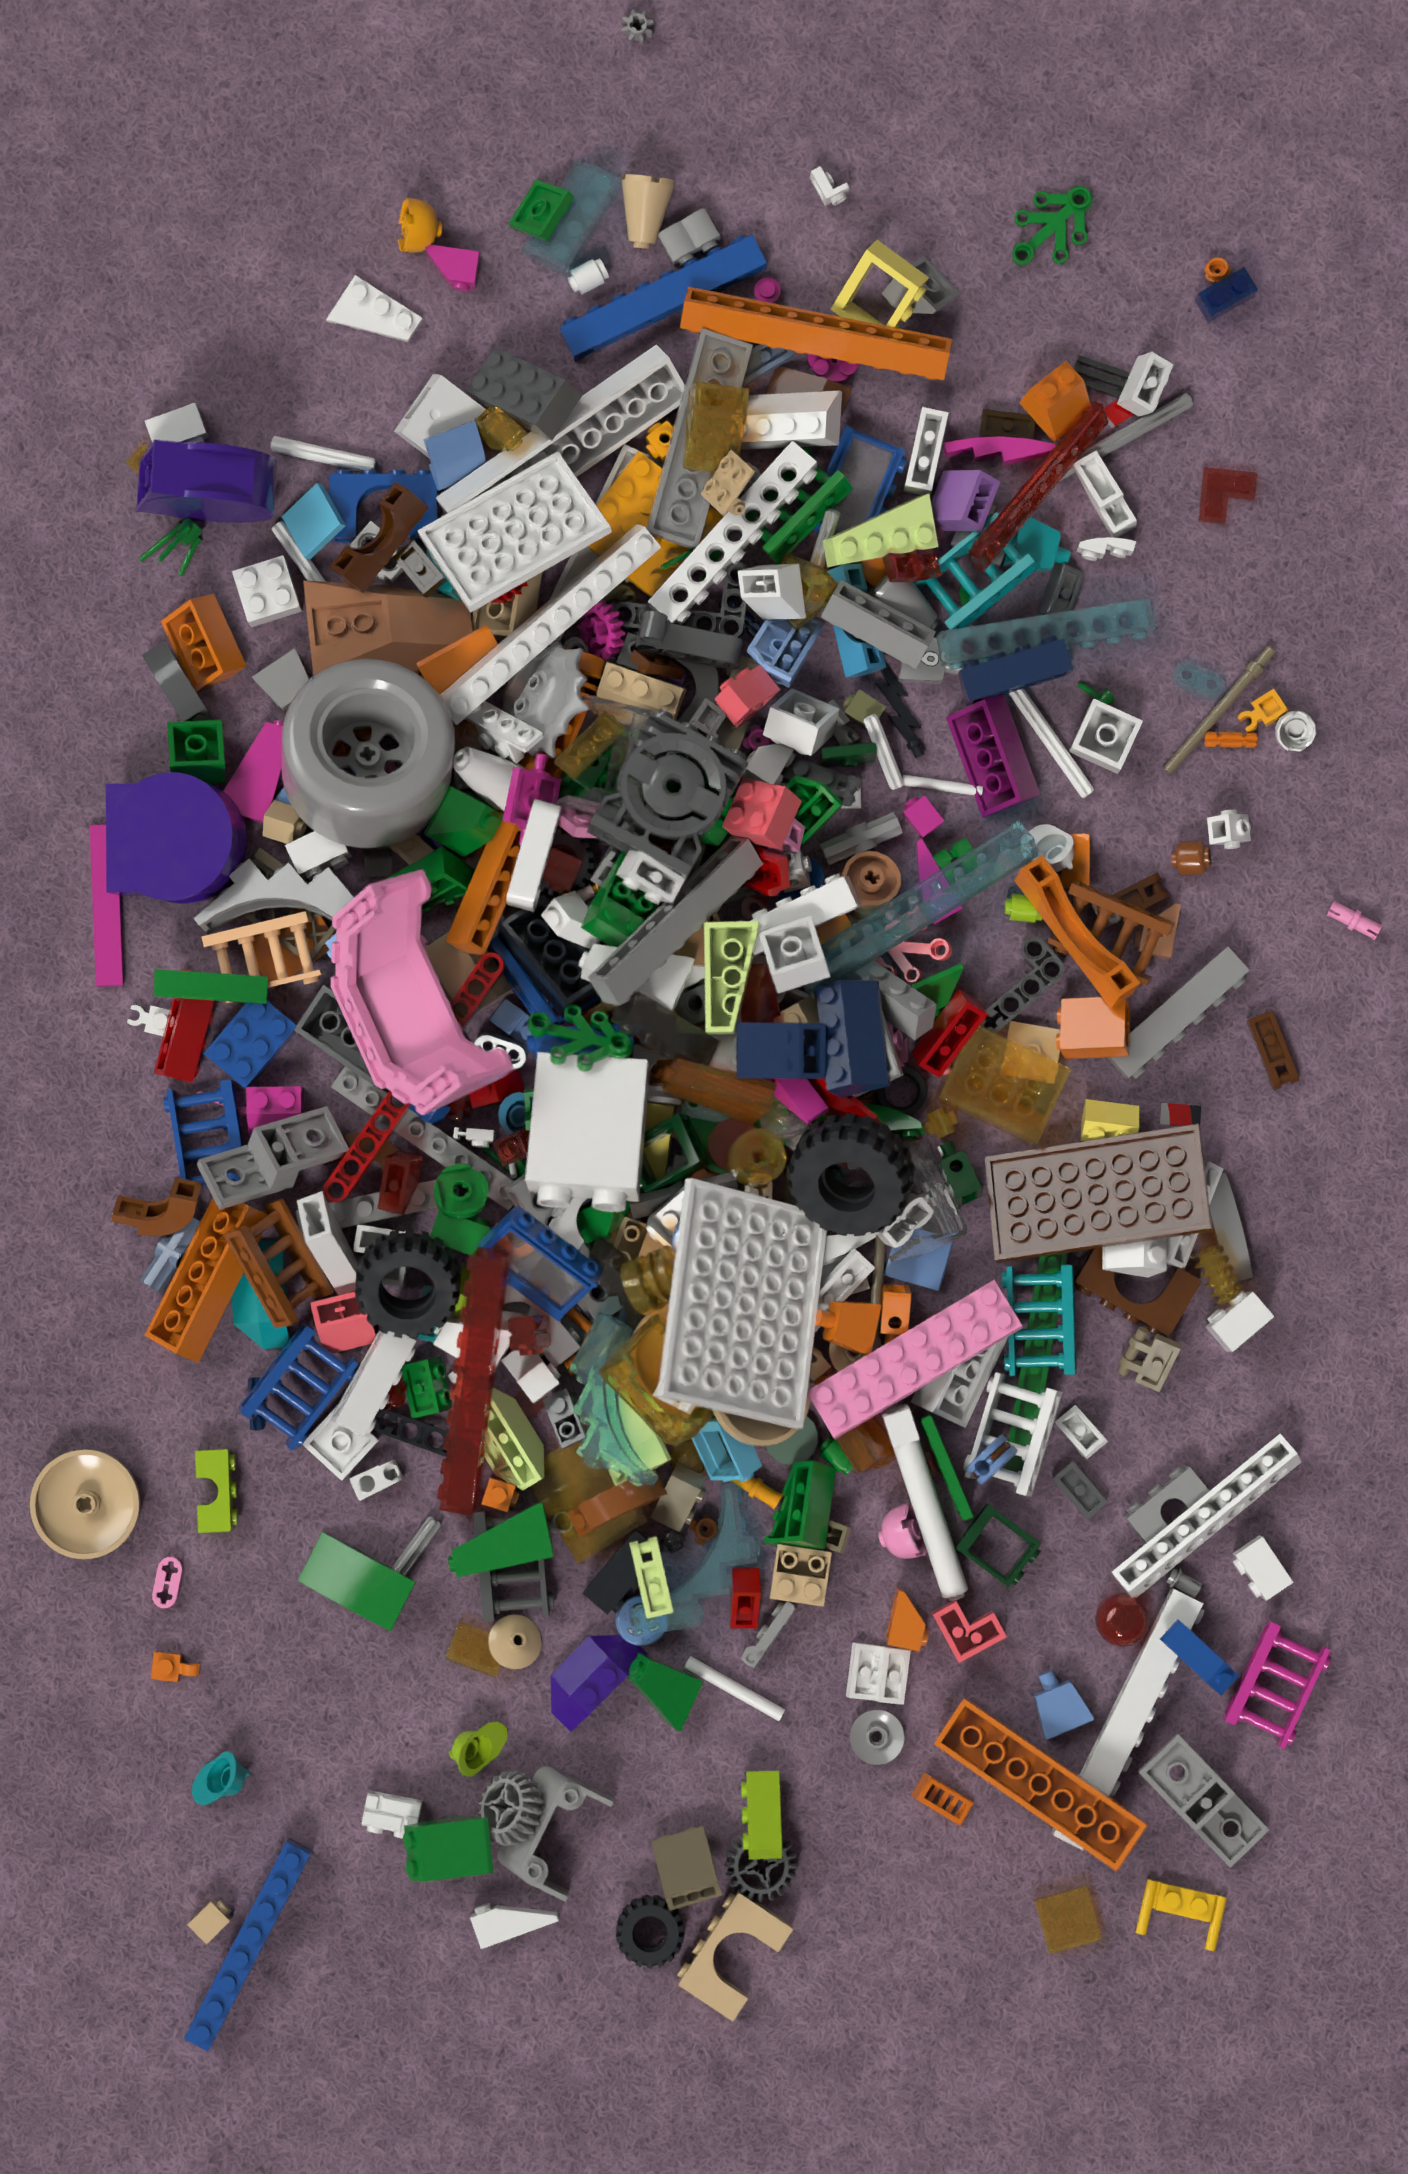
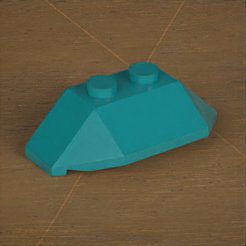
M278 1240L259 1241L258 1246L261 1252H264ZM285 1249L268 1262L275 1276L286 1268ZM243 1273L232 1295L233 1324L262 1349L284 1348L290 1340L289 1326L274 1328L245 1273ZM287 1282L281 1285V1288L287 1297Z

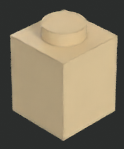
M274 800L264 814L263 836L289 844L297 840L299 836H303L307 824L296 813L292 805Z
M213 1898L188 1923V1926L207 1944L233 1918L230 1915L232 1910L223 1900L217 1902Z

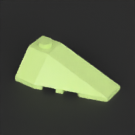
M609 1371L604 1372L589 1382L604 1462L615 1486L652 1471L671 1460L660 1434L655 1428H649L642 1419L644 1414L640 1409L635 1410L628 1401V1394Z

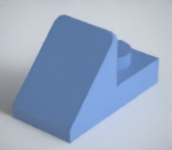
M505 999L489 1021L513 1039L522 1042L527 1048V1035H531L528 1030L530 1016Z

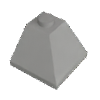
M925 256L911 264L929 277L924 285L927 289L924 296L918 303L914 301L911 306L915 309L913 313L934 314L961 295ZM893 279L881 294L892 307L897 309L908 288L896 279Z

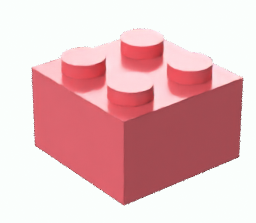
M743 778L722 827L735 837L747 838L753 844L781 850L802 800L784 786Z

